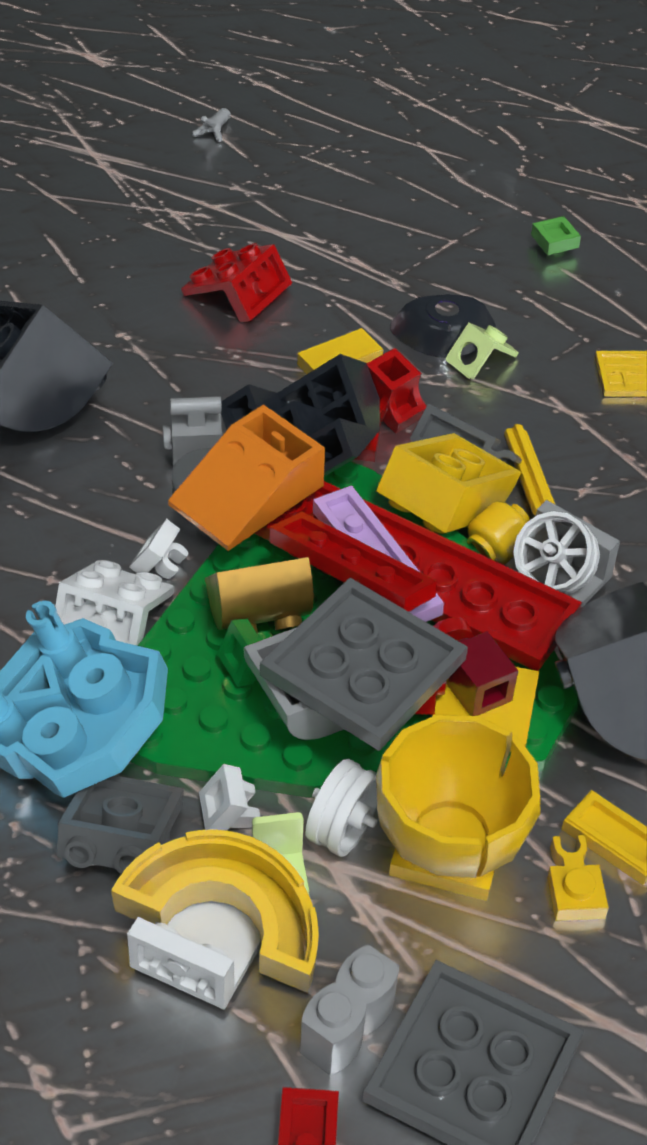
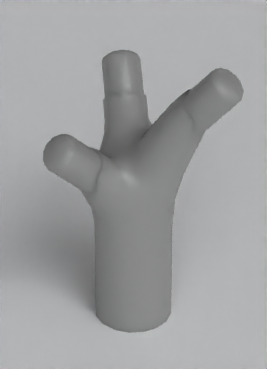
M221 108L211 118L202 116L201 121L203 125L192 131L193 137L212 132L216 141L221 142L223 140L221 127L231 117L229 110Z

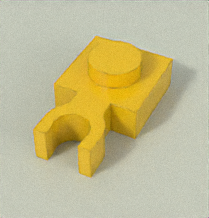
M578 835L575 845L576 852L565 851L561 846L560 836H553L550 850L553 862L557 866H550L547 879L555 921L606 919L609 907L600 864H584L587 852L585 835Z

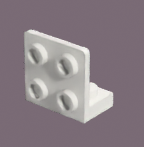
M98 560L59 582L55 607L64 625L84 618L111 630L116 641L138 646L144 638L148 612L171 597L174 586L163 583L162 578L156 574L147 572L133 574L121 570V566L115 562Z
M216 901L192 904L174 915L168 925L160 922L153 924L137 917L127 933L131 968L225 1010L262 945L260 932L248 915L233 905Z

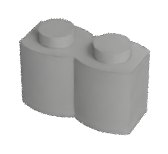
M369 944L351 953L342 963L336 977V982L318 991L307 1004L302 1017L300 1054L329 1075L338 1073L347 1067L358 1054L363 1036L378 1029L391 1014L395 1002L399 965Z

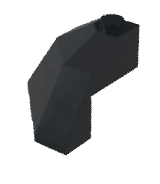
M343 354L337 355L278 393L248 384L221 401V415L226 430L233 423L264 404L324 446V476L357 458L380 431V398L368 365L365 362Z

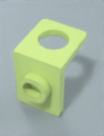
M468 323L446 356V361L467 378L474 379L494 348L513 357H517L519 352L506 343L508 337L495 327L489 325L485 330ZM474 343L478 350L477 357L474 362L465 365L461 360L462 349L467 344Z
M295 812L253 818L252 837L269 845L285 857L304 880V886L309 894L310 891L302 854L304 825L302 813Z

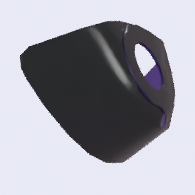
M445 294L418 297L407 303L392 320L390 330L401 342L412 349L428 356L446 358L468 323L485 330L489 325L495 328L496 325L482 302L469 296ZM441 302H451L458 306L459 312L453 316H443L435 310V306ZM474 343L467 344L462 349L461 356L476 351V345Z

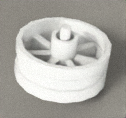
M556 511L539 514L528 521L517 535L513 551L516 568L519 573L536 581L538 580L531 572L549 563L545 585L564 594L577 592L587 585L597 571L600 558L598 541L590 528L570 514ZM566 522L572 524L571 528L559 542L555 523ZM546 527L549 539L543 543L534 540L535 535ZM581 531L585 536L587 548L569 549L568 546ZM530 545L540 550L541 557L528 563L527 555ZM573 557H586L584 565L577 573L571 566ZM558 567L564 568L572 579L566 583L555 585Z
M350 759L341 761L327 777L321 789L316 788L312 794L315 801L306 823L305 836L307 839L319 846H326L330 852L339 857L346 856L359 842L367 827L374 828L377 824L378 819L373 817L377 809V773L372 770L366 771L362 769L360 764Z

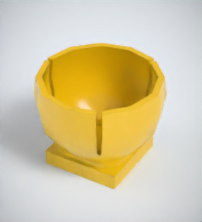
M435 715L402 729L383 754L376 774L377 810L380 827L395 847L390 863L389 876L487 901L495 869L513 861L540 816L538 763L518 736L512 739V731L479 716ZM510 749H511V755H510L508 764H507L506 769H505V772H504V768H505V765H506V762H507V759H508V755H509V752H510Z

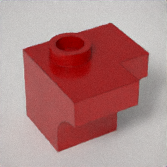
M396 348L368 362L367 365L380 398V422L383 421L397 434L419 421L427 406L421 398L418 387L422 373Z

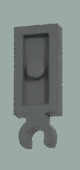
M429 403L409 439L414 442L455 433L503 462L512 460L520 464L522 461L517 454L510 450L504 449L496 452L501 440Z

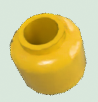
M496 501L486 507L469 523V538L467 542L469 544L472 543L481 555L504 565L514 557L513 551L516 537L523 526L530 521V518L519 505L512 504L510 506L507 503Z

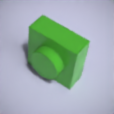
M565 216L532 224L531 236L547 255L579 248L581 235Z

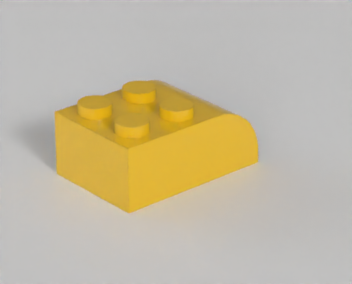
M452 433L396 445L376 491L387 497L389 504L395 509L415 514L423 519L425 527L434 532L444 534L469 526V523L491 503L496 501L505 502L515 487L521 471L457 434Z

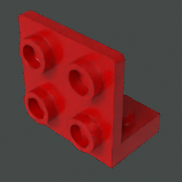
M252 243L237 251L226 248L215 253L211 257L213 262L194 271L190 275L191 280L181 288L184 296L224 290L239 321L246 322L251 321L293 282L274 244L258 247L257 243Z

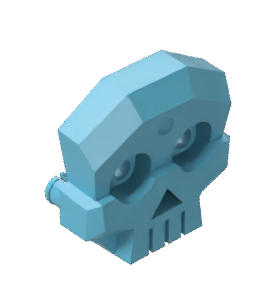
M39 601L31 606L39 620L36 619L32 611L28 610L26 612V620L34 632L0 670V768L19 779H33L35 777L53 793L64 798L123 771L163 720L168 668L159 651L116 641L111 630L84 618L64 625L52 602Z

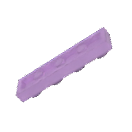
M353 486L313 499V513L318 520L419 571ZM436 593V597L409 612L426 622L443 615L444 602Z

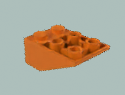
M263 404L228 428L168 499V505L229 551L324 486L325 447Z

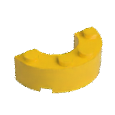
M209 829L185 832L186 836L171 840L162 845L158 842L148 848L117 879L111 890L114 909L116 912L134 920L140 917L153 924L160 922L168 925L174 915L192 904L216 901L233 905L248 915L260 932L262 945L259 954V973L308 993L314 975L319 933L316 909L313 907L311 898L304 886V880L285 857L269 845L253 837L227 830Z

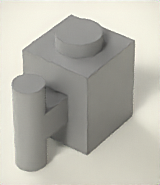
M221 396L170 398L171 425H163L164 450H172L173 467L184 455L198 449L212 448L222 437Z

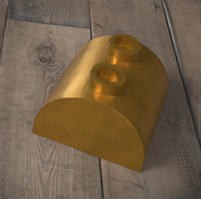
M309 557L217 572L205 578L211 611L219 630L228 629L231 620L248 619L256 633H258L256 624L274 621L275 630L295 627L302 623L301 616L310 615L313 610V583Z

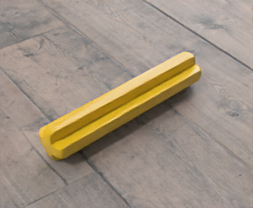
M514 424L512 428L505 430L504 438L508 449L522 459L520 464L514 462L517 470L521 471L519 478L532 513L536 516L537 509L546 500L553 504L555 502L527 431L524 430L523 425Z

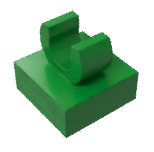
M248 619L231 620L217 653L237 687L253 685L256 677L245 661L244 647L273 636L269 631L256 633Z

